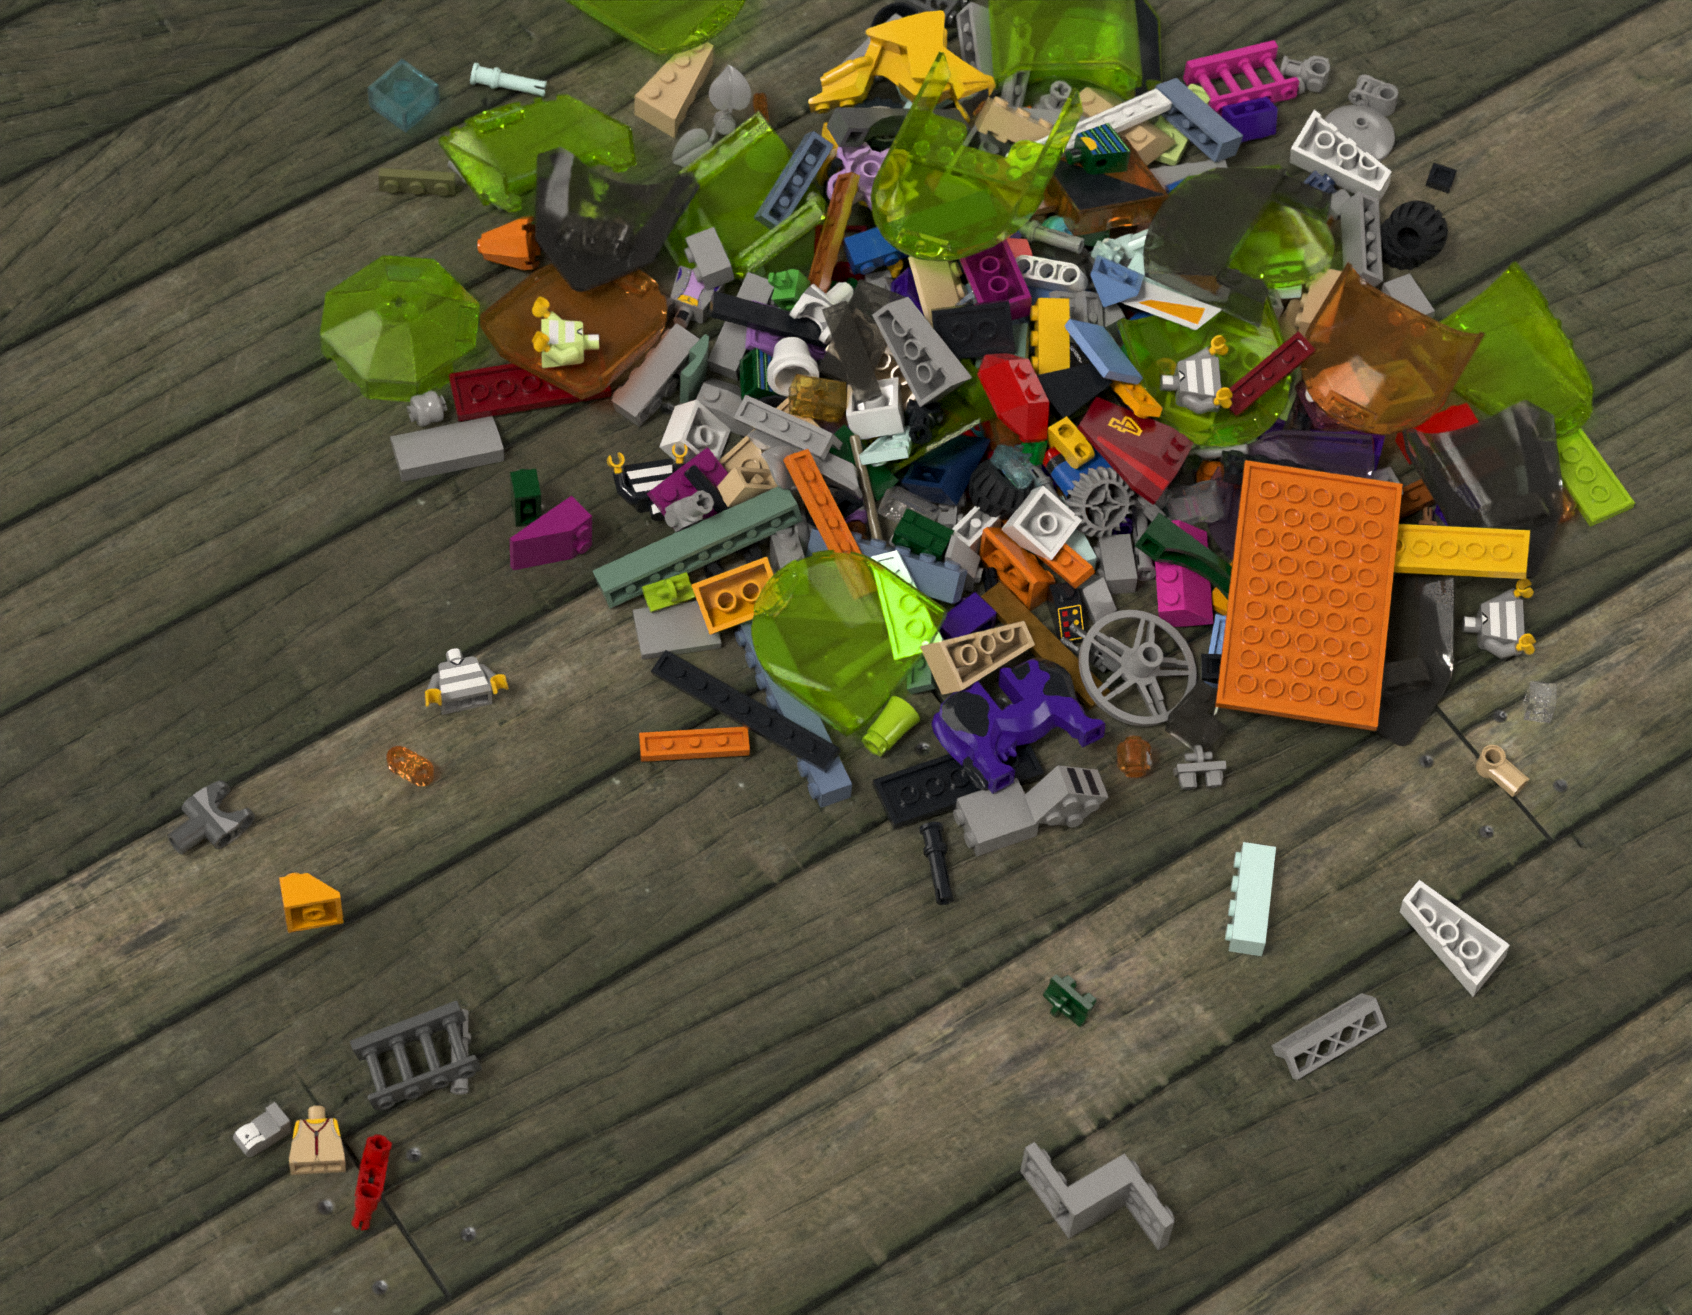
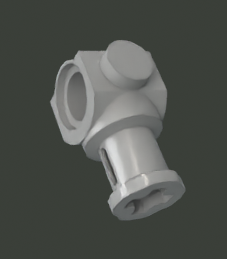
M1284 55L1280 72L1283 77L1284 75L1289 77L1299 76L1304 83L1305 89L1321 93L1328 80L1330 71L1329 59L1321 56H1312L1301 62L1288 59V56Z
M1056 81L1050 87V94L1042 96L1039 102L1035 103L1034 108L1070 112V107H1067V99L1072 95V88L1066 82Z
M701 490L672 503L665 508V521L667 525L673 527L675 532H678L704 520L702 516L712 510L714 505L713 498L709 493Z

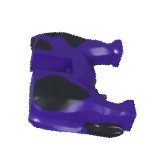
M1034 657L1014 668L1004 667L1000 669L999 687L1013 703L1001 711L981 684L976 681L968 689L955 692L941 704L940 711L934 715L931 724L937 739L947 752L960 763L971 784L985 791L989 789L993 794L1014 783L1015 770L1012 766L1006 765L1001 761L1006 762L1009 756L1016 757V746L1033 743L1045 736L1053 728L1060 727L1067 731L1072 738L1078 739L1079 744L1083 748L1104 737L1106 723L1101 719L1087 717L1081 704L1076 699L1071 675L1064 667L1045 658Z

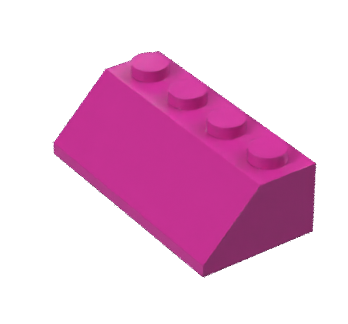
M1172 520L1174 524L1208 548L1206 531L1180 520ZM1155 561L1159 618L1165 620L1173 627L1213 624L1211 583L1201 575L1185 567Z

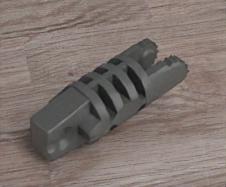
M1073 622L1069 627L1071 632L1081 636L1083 639L1087 634L1086 631ZM1062 637L1060 641L1079 656L1080 647L1074 645L1068 638ZM1090 646L1089 663L1103 673L1107 668L1114 673L1121 668L1094 646Z

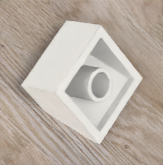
M899 377L847 385L846 417L850 430L855 435H859L860 440H868L885 435L893 436L894 434L904 432V410Z
M696 399L675 406L659 447L676 461V457L672 454L673 445L675 444V453L682 455L685 451L684 444H686L688 449L687 454L684 456V462L686 463L708 447L719 461L731 429Z
M1041 486L1030 491L1028 497L1023 500V503L1001 530L1020 547L1050 561L1082 520L1078 516H1074L1075 513L1047 488Z

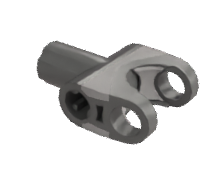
M217 781L204 787L184 802L182 811L189 820L167 834L169 842L179 854H184L205 838L216 849H221L237 839L254 821L255 814L250 808L230 813L218 809L222 800L230 792V786L225 781Z

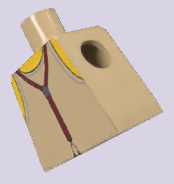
M323 1106L308 1108V1119L295 1122L289 1156L291 1175L346 1172L345 1156L337 1119L326 1118V1111Z

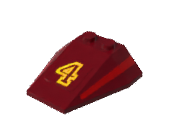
M1098 397L1093 400L1077 427L1127 485L1152 505L1156 503L1178 473L1194 445L1184 434L1178 432L1173 427L1150 418H1140L1133 411Z

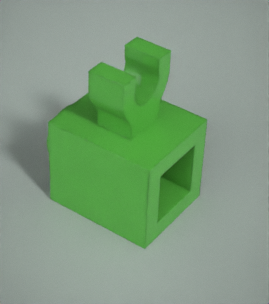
M796 269L778 272L776 275L774 272L769 273L768 283L774 287L772 300L781 309L786 311H792L811 283Z

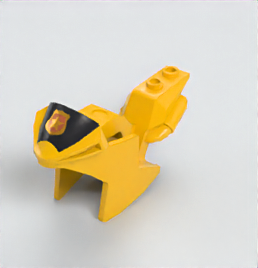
M940 10L923 12L868 28L866 34L870 37V44L865 56L853 60L850 59L824 73L820 77L823 92L812 97L808 102L811 113L816 112L817 114L828 113L836 107L854 108L858 103L862 104L863 100L867 98L874 77L883 76L898 86L900 93L918 107L936 106L949 99L955 102L957 109L966 122H970L981 111L987 97H990L996 88V84L992 76L982 73L947 49V30L944 28L945 13Z

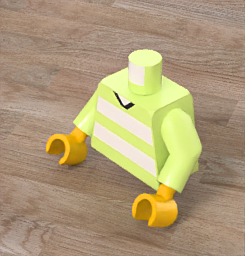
M543 297L537 298L532 308V313L536 317L543 316L544 319H541V332H536L532 343L537 352H542V368L581 364L584 362V350H599V334L583 335L582 322L562 320L553 311H547L550 306L547 299Z

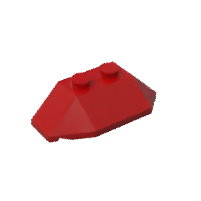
M1008 353L985 354L977 375L997 417L1011 431L1018 434L1019 439L1023 443L1045 441L1048 432L1049 400L1029 359Z

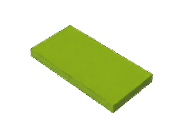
M1580 426L1545 440L1546 442L1555 441L1559 484L1571 500L1574 498L1576 508L1590 527L1634 508V500Z

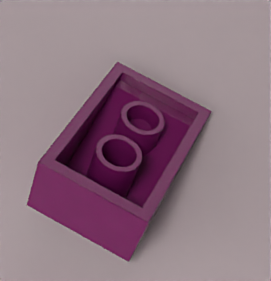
M570 496L509 538L510 567L513 570L570 560L578 554H584L592 545V516L573 496Z

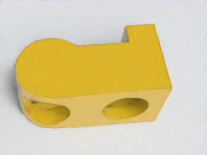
M1067 416L1048 427L1047 444L1051 448L1055 447L1072 468L1077 469L1095 457L1090 443Z

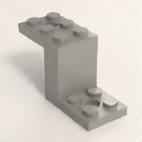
M1035 1142L1025 1147L1020 1172L1068 1239L1126 1205L1158 1251L1168 1245L1174 1225V1216L1167 1206L1163 1207L1159 1202L1154 1187L1150 1183L1146 1184L1140 1176L1141 1172L1138 1165L1133 1160L1130 1161L1125 1154L1067 1187L1068 1184L1064 1175L1059 1171H1055L1051 1165V1159L1044 1149L1040 1150Z

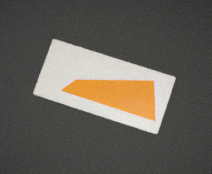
M1142 281L1137 296L1121 301L1123 304L1197 330L1222 310Z

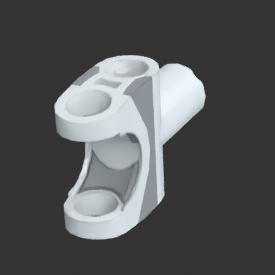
M839 282L830 291L825 293L815 284H812L805 290L789 315L794 319L807 317L814 320L821 328L819 340L826 344L834 339L851 317V314L844 308L854 299L853 288L846 282Z

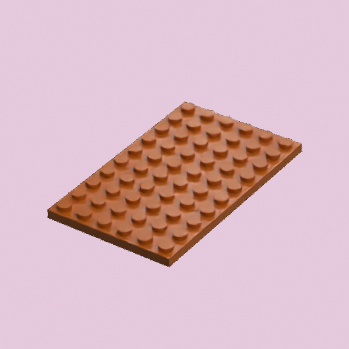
M1245 460L1215 707L1372 731L1377 730L1403 484Z

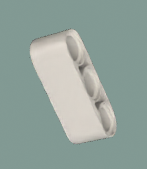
M1020 255L1015 258L1024 281L1028 286L1077 293L1084 291L1088 285L1087 277L1075 264L1029 255ZM1030 267L1029 271L1023 274V271ZM1054 271L1050 277L1046 278L1049 272ZM1077 275L1074 281L1069 282L1073 276Z

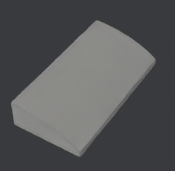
M492 416L390 437L402 482L504 461V448Z

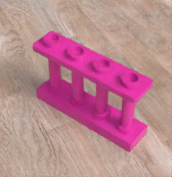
M1274 40L1187 61L1183 77L1187 86L1196 83L1201 84L1210 98L1208 106L1220 116H1222V106L1262 97H1268L1272 103L1295 98L1300 82L1297 77L1285 80L1275 64L1278 45ZM1266 67L1275 82L1263 85L1254 69ZM1244 72L1253 88L1241 90L1232 75ZM1222 78L1231 93L1219 96L1210 80Z

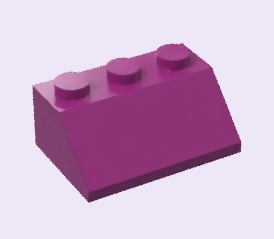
M1006 237L957 252L977 303L1009 299L1012 321L1030 315L1032 297Z

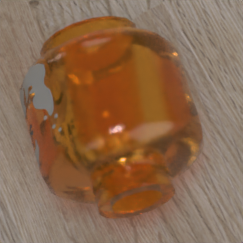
M1128 736L1125 738V741L1118 744L1116 749L1118 769L1125 776L1131 778L1146 775V772L1152 767L1151 745L1147 741L1142 740L1140 736Z

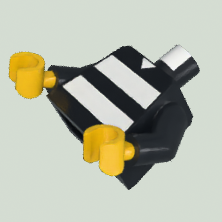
M675 444L673 445L672 454L676 457V462H673L672 458L624 465L623 470L621 468L625 461L623 454L617 453L619 458L618 465L612 462L611 455H609L607 464L609 467L614 468L612 475L618 495L629 505H634L638 513L650 512L653 521L663 520L665 517L647 493L686 464L684 462V456L688 451L686 444H684L685 451L682 455L675 453Z

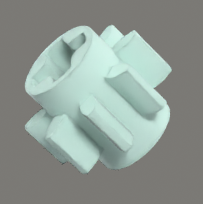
M1106 238L1102 242L1097 241L1091 257L1096 258L1097 255H1100L1119 264L1124 256V251H1120L1121 246L1116 240Z

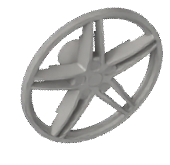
M1121 610L1102 617L1089 629L1079 651L1080 675L1088 694L1105 713L1126 724L1148 727L1166 723L1180 714L1193 696L1197 674L1194 657L1188 644L1173 626L1151 613L1138 610ZM1119 619H1141L1133 648H1129L1113 637H1107L1099 632V630ZM1148 621L1145 643L1140 645L1144 623ZM1155 625L1165 630L1176 641L1186 661L1163 657L1162 650L1154 643ZM1091 645L1121 667L1098 689L1089 669V650ZM1159 667L1188 668V671L1160 670ZM1121 676L1125 683L1104 697L1101 693ZM1188 676L1187 688L1182 699L1174 708L1167 712L1156 677ZM1135 683L1152 716L1144 717L1126 713L1112 705L1108 700ZM1146 686H1148L1152 699L1146 689ZM1153 702H1154V704H1155V706H1156V708H1157V711H1158L1159 715L1157 714V712H1156V710H1155V708H1154V706H1153V704H1152Z

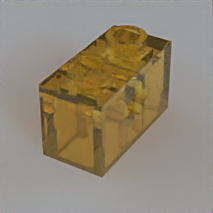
M796 374L788 389L789 414L839 423L847 409L846 382Z

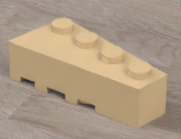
M693 34L635 95V115L675 138L680 124L683 123L688 108L693 104L698 89L701 88L713 65L714 46Z
M995 96L994 99L987 97L974 123L979 132L987 134L990 131V135L995 137V139L1003 143L1010 141L1017 149L1058 132L1052 128L1054 124L1043 118L1037 121L1030 117V112L1020 107L1014 110L1008 107V101L998 96ZM1066 156L1059 159L1067 162Z
M1021 621L923 645L920 648L943 695L962 691L1035 644L1025 622Z

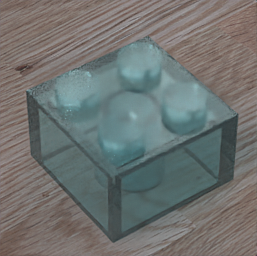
M404 59L398 61L368 87L369 106L405 133L440 104L439 85Z

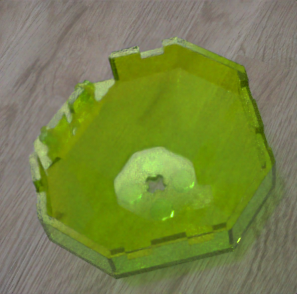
M382 255L326 292L320 329L321 353L327 359L331 358L337 364L338 370L350 382L354 381L360 387V392L367 399L410 402L413 396L423 395L436 386L440 389L449 382L448 374L453 373V362L467 355L469 351L475 348L480 303L435 259ZM397 298H402V301L406 304L396 307V304L392 302L397 301Z

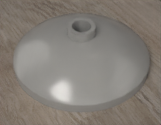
M1346 105L1333 110L1325 118L1328 124L1332 123L1338 128V132L1347 139H1352L1357 143L1356 146L1365 153L1368 152L1379 162L1385 159L1393 148L1395 140L1394 129L1389 120L1373 108L1362 105Z

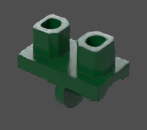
M1055 974L1051 977L1049 986L1042 995L1053 1005L1050 1014L1056 1018L1062 1013L1080 1028L1085 1024L1096 1003V998L1090 993L1080 995L1075 991L1076 982L1069 975L1060 978Z

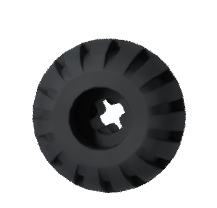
M1415 200L1403 203L1392 211L1386 224V238L1388 245H1392V250L1399 253L1403 259L1406 257L1407 261L1424 262L1436 257L1445 246L1448 238L1447 223L1445 218L1441 217L1443 215L1441 211L1434 209V205L1425 201Z
M999 457L990 458L980 463L972 472L968 485L969 496L973 504L990 517L996 518L998 515H1001L1000 520H1009L1023 503V500L1028 497L1030 491L1033 490L1032 479L1029 473L1022 469V466L1013 463L1011 460Z

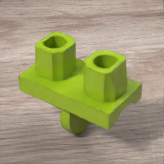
M687 572L641 588L650 613L696 598Z

